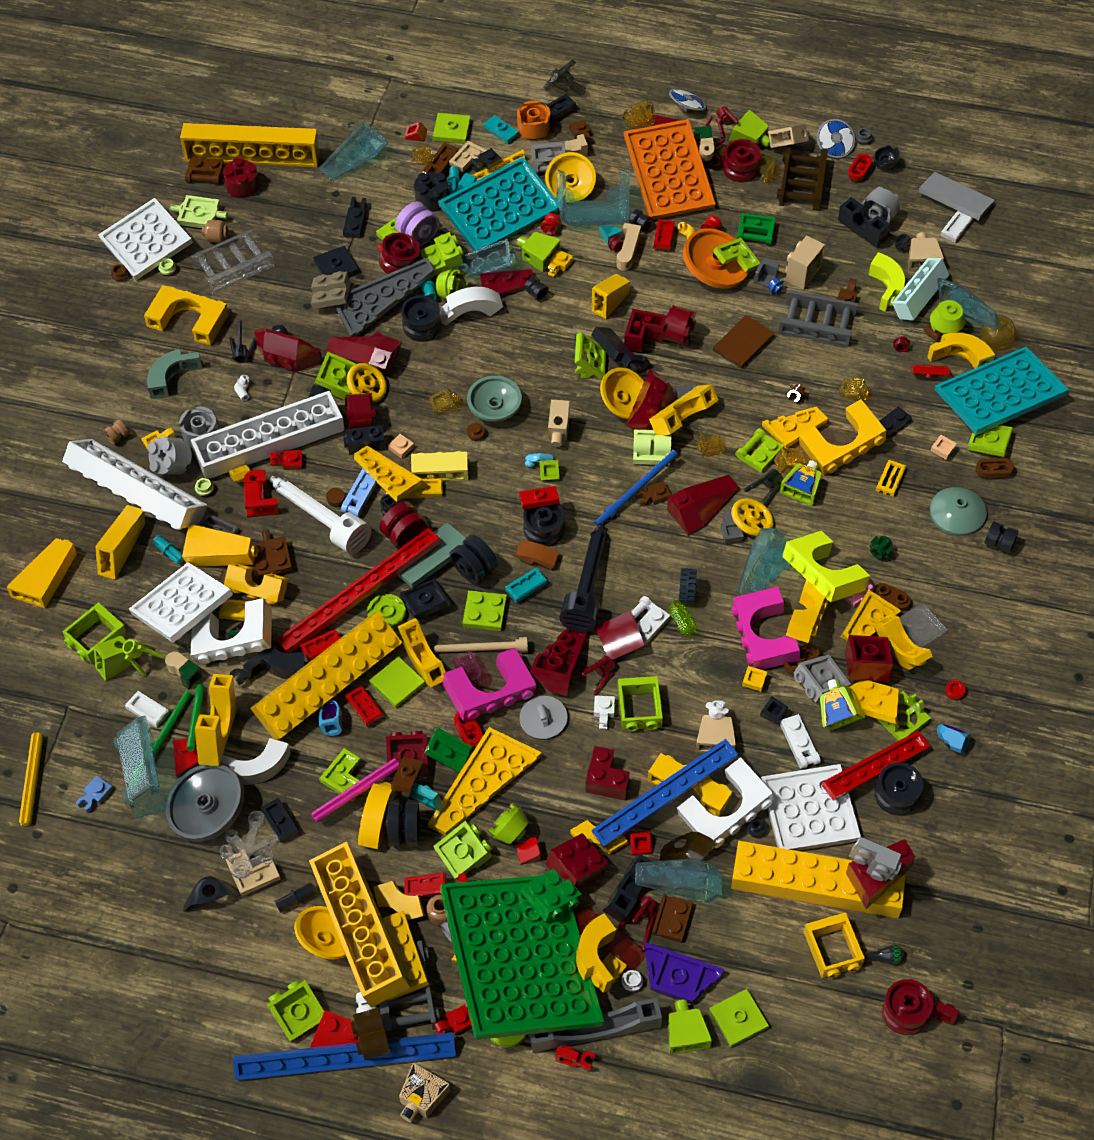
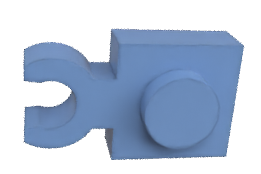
M96 775L83 790L86 796L80 797L76 804L80 808L83 804L87 803L88 805L84 809L86 813H89L93 809V804L95 802L101 804L112 792L113 787Z

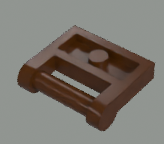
M190 157L188 169L185 173V182L204 181L220 184L224 160Z

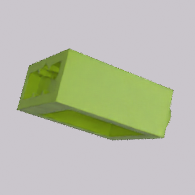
M99 602L62 631L65 637L64 643L70 649L74 648L80 659L83 661L87 660L90 664L95 662L94 647L88 651L76 639L97 621L100 620L112 631L97 644L118 636H127L124 625Z
M658 676L618 679L617 689L622 730L636 731L638 729L655 730L662 728L663 718ZM653 693L655 716L626 718L624 695Z

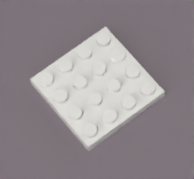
M155 198L98 234L100 240L118 261L126 267L135 280L157 267L160 261L171 258L193 243L189 235Z
M187 562L130 607L129 611L133 616L174 643L207 615L211 614L218 606L226 602L233 593L231 589Z
M841 764L761 777L763 783L773 793V803L767 809L778 848L801 851L856 842L861 837L849 793L833 801L822 787L824 780L842 771Z

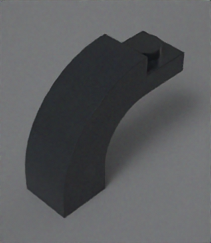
M272 632L271 648L257 652L263 658L265 669L282 679L290 678L306 665L303 652L288 654L276 650L272 645Z

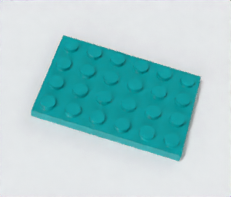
M524 157L439 200L438 203L476 255L545 219L548 213L554 214L561 210L559 202Z
M1023 347L935 385V391L975 435L1067 396L1069 393V389L1027 347Z

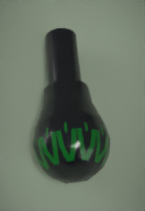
M890 945L873 952H862L865 958L864 961L878 960L890 964L900 963L904 955L903 950L897 945Z

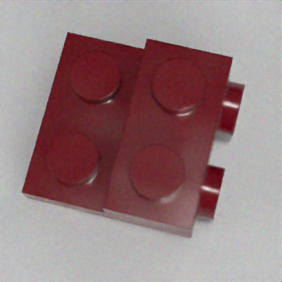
M411 731V735H402V732H391L390 736H386L387 763L395 758L400 764L403 757L423 761V767L419 776L428 775V755L424 754L428 746L427 734H423V731ZM397 770L387 777H394Z

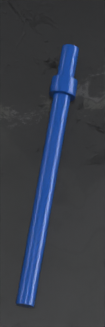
M672 450L612 506L609 505L594 523L598 525L599 523H604L609 518H613L617 514L616 511L677 457L678 453Z

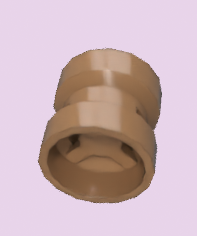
M121 420L115 421L113 426L103 430L104 435L113 445L118 443L121 437L125 438L129 435L127 427Z

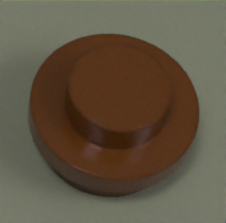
M122 264L114 265L111 270V276L115 280H124L129 275L128 270Z
M479 423L470 424L466 429L467 436L474 441L480 440L485 433L484 427Z

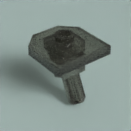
M573 59L559 70L557 68L553 70L550 74L551 78L543 87L546 91H550L554 87L565 92L571 90L580 96H583L586 92V87L574 82V77L570 74V71L576 64Z

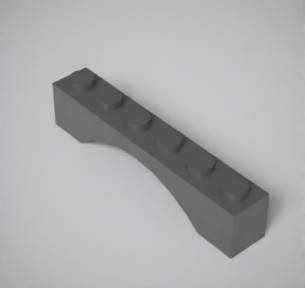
M652 998L637 1001L615 1011L602 1014L604 1023L600 1027L529 1034L532 1052L660 1028L662 1016L658 999Z

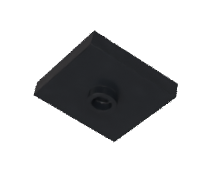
M345 245L313 257V261L321 275H332L341 271L347 272L349 277L359 273L358 267Z
M435 579L400 593L404 604L413 618L417 620L451 606L449 599Z

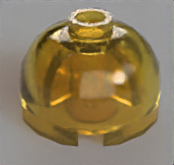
M644 100L631 106V111L625 110L621 116L625 124L632 130L649 127L655 119V109L651 100L649 102Z
M993 315L983 322L979 338L992 350L1008 349L1014 343L1016 328L1012 320L1007 316Z

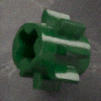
M875 536L871 540L870 552L875 558H888L893 553V542L887 536H880V538Z

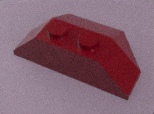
M269 329L255 330L254 332L256 344L264 361L271 365L281 366L287 370L298 372L320 364L323 361L321 349L314 348L311 344L300 338Z
M652 369L648 371L626 423V426L632 430H653L649 419L678 400L666 379Z

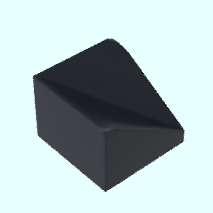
M771 696L762 709L760 716L778 723L787 712L788 706Z

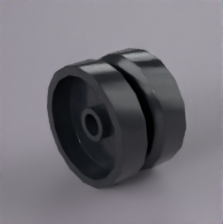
M418 295L407 299L403 303L401 316L403 331L406 336L416 341H427L439 333L441 329L440 307L436 300L429 296Z
M560 504L524 510V535L529 542L549 547L557 544L562 539L565 532V515Z
M469 535L463 540L462 545H457L449 552L450 559L456 570L472 584L480 582L485 577V573L489 574L498 566V561L491 548L476 535Z
M892 763L882 769L875 786L874 797L883 811L899 816L908 814L915 809L919 802L924 781L915 767L907 763Z
M389 800L386 820L389 846H400L403 833H405V842L408 846H419V800H408L405 805V813H403V806L400 800Z

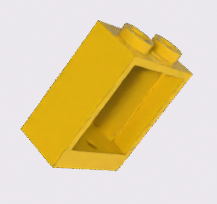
M846 912L805 925L804 935L821 978H835L842 972L849 971L851 973L858 971L862 967L865 958ZM842 930L853 959L826 967L815 937Z

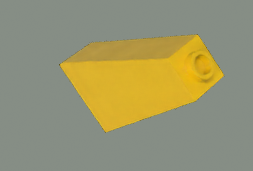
M127 505L95 546L98 575L114 580L117 578L145 525V513L142 509Z
M189 525L182 557L186 563L189 562L195 567L228 566L232 563L253 565L258 550L251 538Z
M56 538L8 584L7 589L11 598L46 608L77 555L74 544L69 540Z

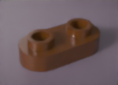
M985 458L977 462L975 471L982 478H1005L1012 474L1014 464L1007 458Z
M879 583L874 587L873 593L900 609L901 612L909 608L911 600L907 593L886 583Z
M813 644L803 645L799 648L800 660L792 663L785 662L783 665L784 670L794 675V671L799 663L819 657V649Z

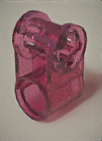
M468 651L466 655L460 658H453L452 662L455 669L462 667L471 684L476 689L481 688L483 685L482 670L473 653Z

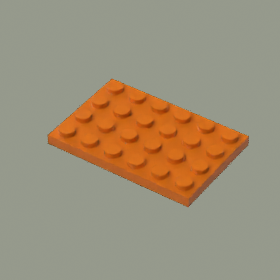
M689 119L624 131V139L647 215L652 217V220L715 208L713 194Z

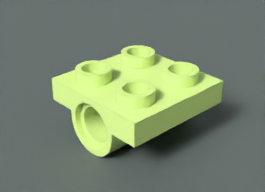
M634 430L633 464L657 465L671 452V434L656 435L654 430Z

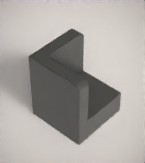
M763 258L755 272L754 283L768 288L770 282L778 276L780 263Z

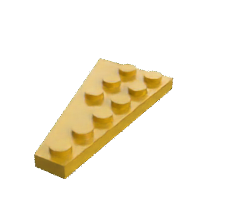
M489 727L442 800L444 807L441 811H435L428 822V827L447 836L542 757V752Z

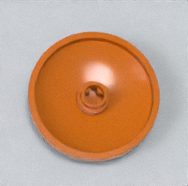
M700 229L692 233L684 244L683 258L687 268L698 280L711 287L720 289L734 288L741 284L749 273H745L736 260L722 264L714 254L715 247L736 240L723 231Z

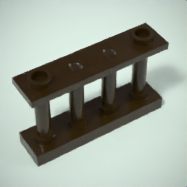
M788 145L787 152H783L782 162H785L781 189L778 188L776 199H780L779 206H782L783 198L810 201V203H813V210L819 211L828 150L821 149L820 156L811 157L790 154L791 145ZM789 161L816 164L819 168L808 169L788 165ZM787 173L814 176L817 180L811 182L787 179ZM785 185L811 188L815 193L806 194L785 191Z

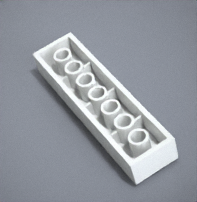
M330 391L196 437L191 439V444L204 477L210 479L227 473L232 468L244 464L249 465L269 458L271 452L283 453V450H291L344 431L342 415Z
M85 439L69 441L62 462L69 465L70 469L83 473L84 477L97 481L98 485L111 489L113 494L125 497L127 502L137 504L143 511L156 515L158 520L170 523L172 528L181 530L188 528L189 525L198 526L203 519L207 504L95 440Z

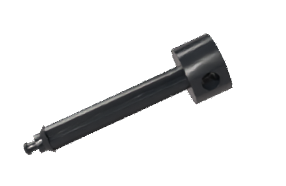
M599 523L590 534L591 537L577 591L566 594L559 616L560 622L564 627L572 631L589 632L596 625L600 603L592 593L605 540L607 539L603 523Z

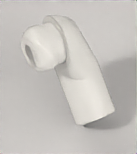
M241 375L234 386L236 393L242 401L249 399L246 389L250 379L247 375Z

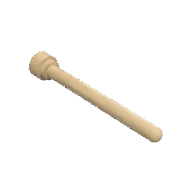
M519 637V639H515L512 642L436 645L434 651L436 653L509 650L516 648L520 653H528L527 637Z

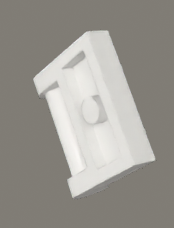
M643 596L639 600V604L632 610V613L636 619L644 609L648 610L647 614L637 623L645 644H647L670 620V615L653 604L648 597Z

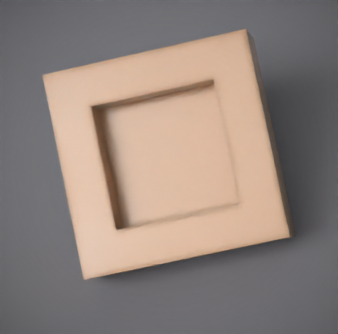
M401 434L388 445V450L401 459L414 448V443Z
M940 435L932 445L931 452L947 460L956 448L957 443Z

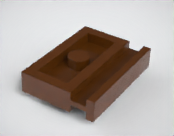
M663 894L652 935H659L661 938L682 943L693 902Z

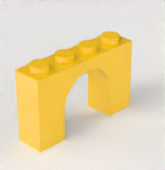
M162 285L146 311L144 318L147 327L163 332L174 314L182 310H194L201 314L192 329L194 340L211 346L229 313L227 304L222 301H216L205 296Z
M862 399L846 407V418L858 432V436L850 444L836 446L828 443L815 426L799 435L800 446L810 459L818 464V469L823 476L835 472L838 467L850 463L855 457L866 454L869 449L881 445L886 440V429Z
M213 674L209 685L210 715L199 714L195 726L199 765L219 766L236 714V700L233 675Z

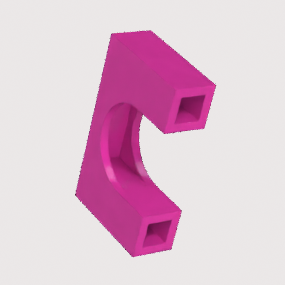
M779 587L733 597L734 605L731 606L733 617L737 616L738 619L736 627L738 633L742 632L743 635L741 643L743 649L747 648L748 651L746 654L748 665L763 670L784 665L785 662L792 663L800 660V650L796 639L788 636L776 639H763L752 631L753 625L761 618L784 613V602Z
M516 648L497 655L496 666L506 682L505 687L497 692L487 693L476 689L471 684L462 667L444 673L443 686L456 710L459 712L462 721L476 719L479 715L492 713L504 706H511L522 699H530L535 694L536 683Z

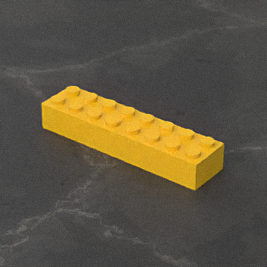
M183 123L180 136L185 162H189L190 157L223 159L224 163H229L234 158L240 157L255 165L318 167L320 149L317 129Z
M379 611L372 613L250 709L272 738L275 740L280 739L400 645L402 641Z
M347 841L309 860L362 997L372 1008L409 989L410 985L357 857Z
M738 841L731 889L899 918L902 910L906 873L866 909L846 875L848 864L853 860Z

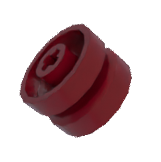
M738 139L730 142L725 147L722 167L724 175L728 179L739 183L753 180L758 175L760 168L761 151L758 145L750 140Z
M398 232L387 235L383 239L380 251V268L385 273L390 274L417 262L420 251L418 242L412 236Z
M403 501L393 506L383 516L379 528L399 550L428 528V520L410 502Z
M902 979L894 982L887 990L881 1007L882 1018L886 1026L893 1032L901 1035H914L920 1032L927 1025L934 1006L933 997L928 988L921 982L913 979Z

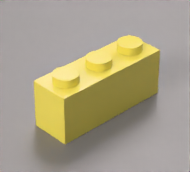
M467 452L411 454V472L421 479L442 478V482L468 481Z

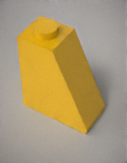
M614 274L592 288V312L607 319L630 293V281L625 277Z

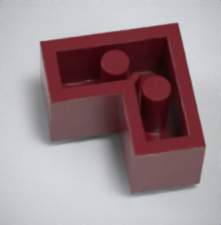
M632 309L624 335V344L632 351L641 352L645 339L663 342V331H666L667 323H665L667 315Z
M594 746L585 781V792L625 801L630 781V772L612 768L614 762L613 749Z

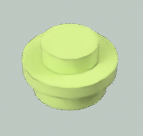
M166 258L160 261L158 268L160 273L169 275L175 272L176 264L171 259Z
M201 478L195 484V491L200 496H207L214 490L213 483L207 478Z

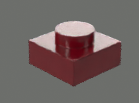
M938 1002L932 1017L953 1026L959 1010L949 1003Z

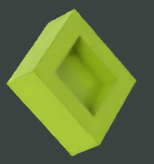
M558 459L539 461L541 480L560 479Z

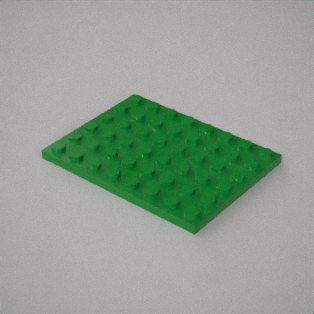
M539 876L447 883L440 886V893L475 1040L603 1026L604 1019L591 976L583 980L578 971L576 951L581 937L573 910L568 909L559 918H552L545 922L520 892L521 886Z

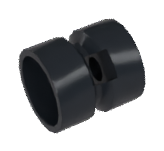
M993 521L984 544L991 547L999 546V550L1010 553L1019 531L1011 527L1005 529L1003 524Z

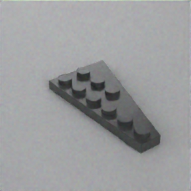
M424 258L349 291L345 304L334 305L349 336H358L432 277L435 271L429 259Z

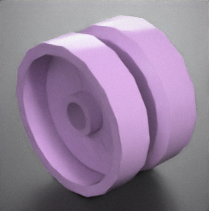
M418 201L407 205L399 213L395 222L397 232L412 236L419 246L429 242L439 227V218L432 211H429L423 203Z

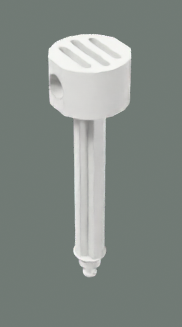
M275 476L270 477L269 481L273 483L277 493H280L331 529L330 540L333 544L351 555L358 553L365 547L371 536L370 524L351 512L339 517L288 482L287 479L276 478Z

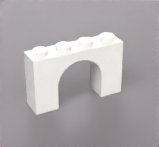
M264 598L245 602V622L243 628L235 637L225 641H219L218 618L213 613L207 615L192 628L191 656L199 664H208L212 661L226 660L230 657L243 656L247 653L261 652L264 649L271 648L272 607Z
M741 757L725 769L726 778L743 797L740 808L734 814L726 817L714 816L693 795L677 807L679 816L693 832H700L713 839L714 843L711 850L714 847H720L724 843L725 838L730 834L735 835L740 830V826L745 822H751L760 810H766L773 803L772 791Z

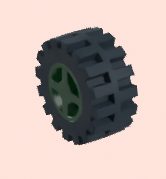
M681 568L679 602H695L697 569Z

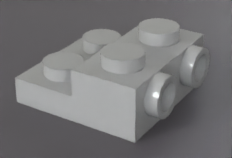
M829 654L801 662L794 671L796 682L804 686L807 697L812 698L815 703L820 702L822 694L830 692L828 681L839 679L841 687H849L851 685Z
M862 837L857 840L849 854V857L853 858L856 863L867 864L866 873L878 881L893 880L902 862H899L900 853Z

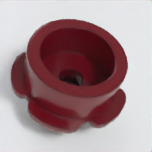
M621 236L612 237L608 245L610 250L614 252L621 251L624 243Z
M899 336L894 339L893 347L897 352H905L909 349L910 340L905 336Z

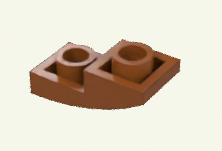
M521 540L514 557L530 565L535 561L552 569L559 551L538 543Z

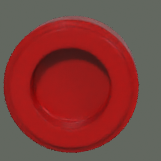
M959 680L948 682L945 688L946 696L954 701L961 700L966 692L965 685Z

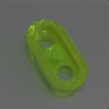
M674 600L668 606L669 614L678 625L677 629L681 634L691 635L696 631V625L686 607L678 600Z

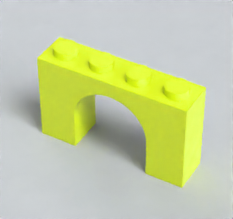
M818 531L787 541L782 557L828 601L834 602L866 590L870 575L858 564L842 570H831L822 567L816 562V560L829 557L833 541L824 532Z

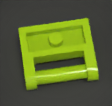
M758 428L754 432V436L742 448H739L735 455L762 473L783 451L784 445ZM759 440L763 442L751 456L747 454Z

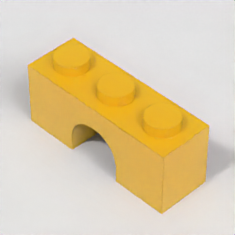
M239 563L228 565L224 585L230 588L233 593L244 592L247 593V597L258 599V597L264 598L270 604L283 601L289 578L269 573L264 575L261 585H257L252 580V567Z

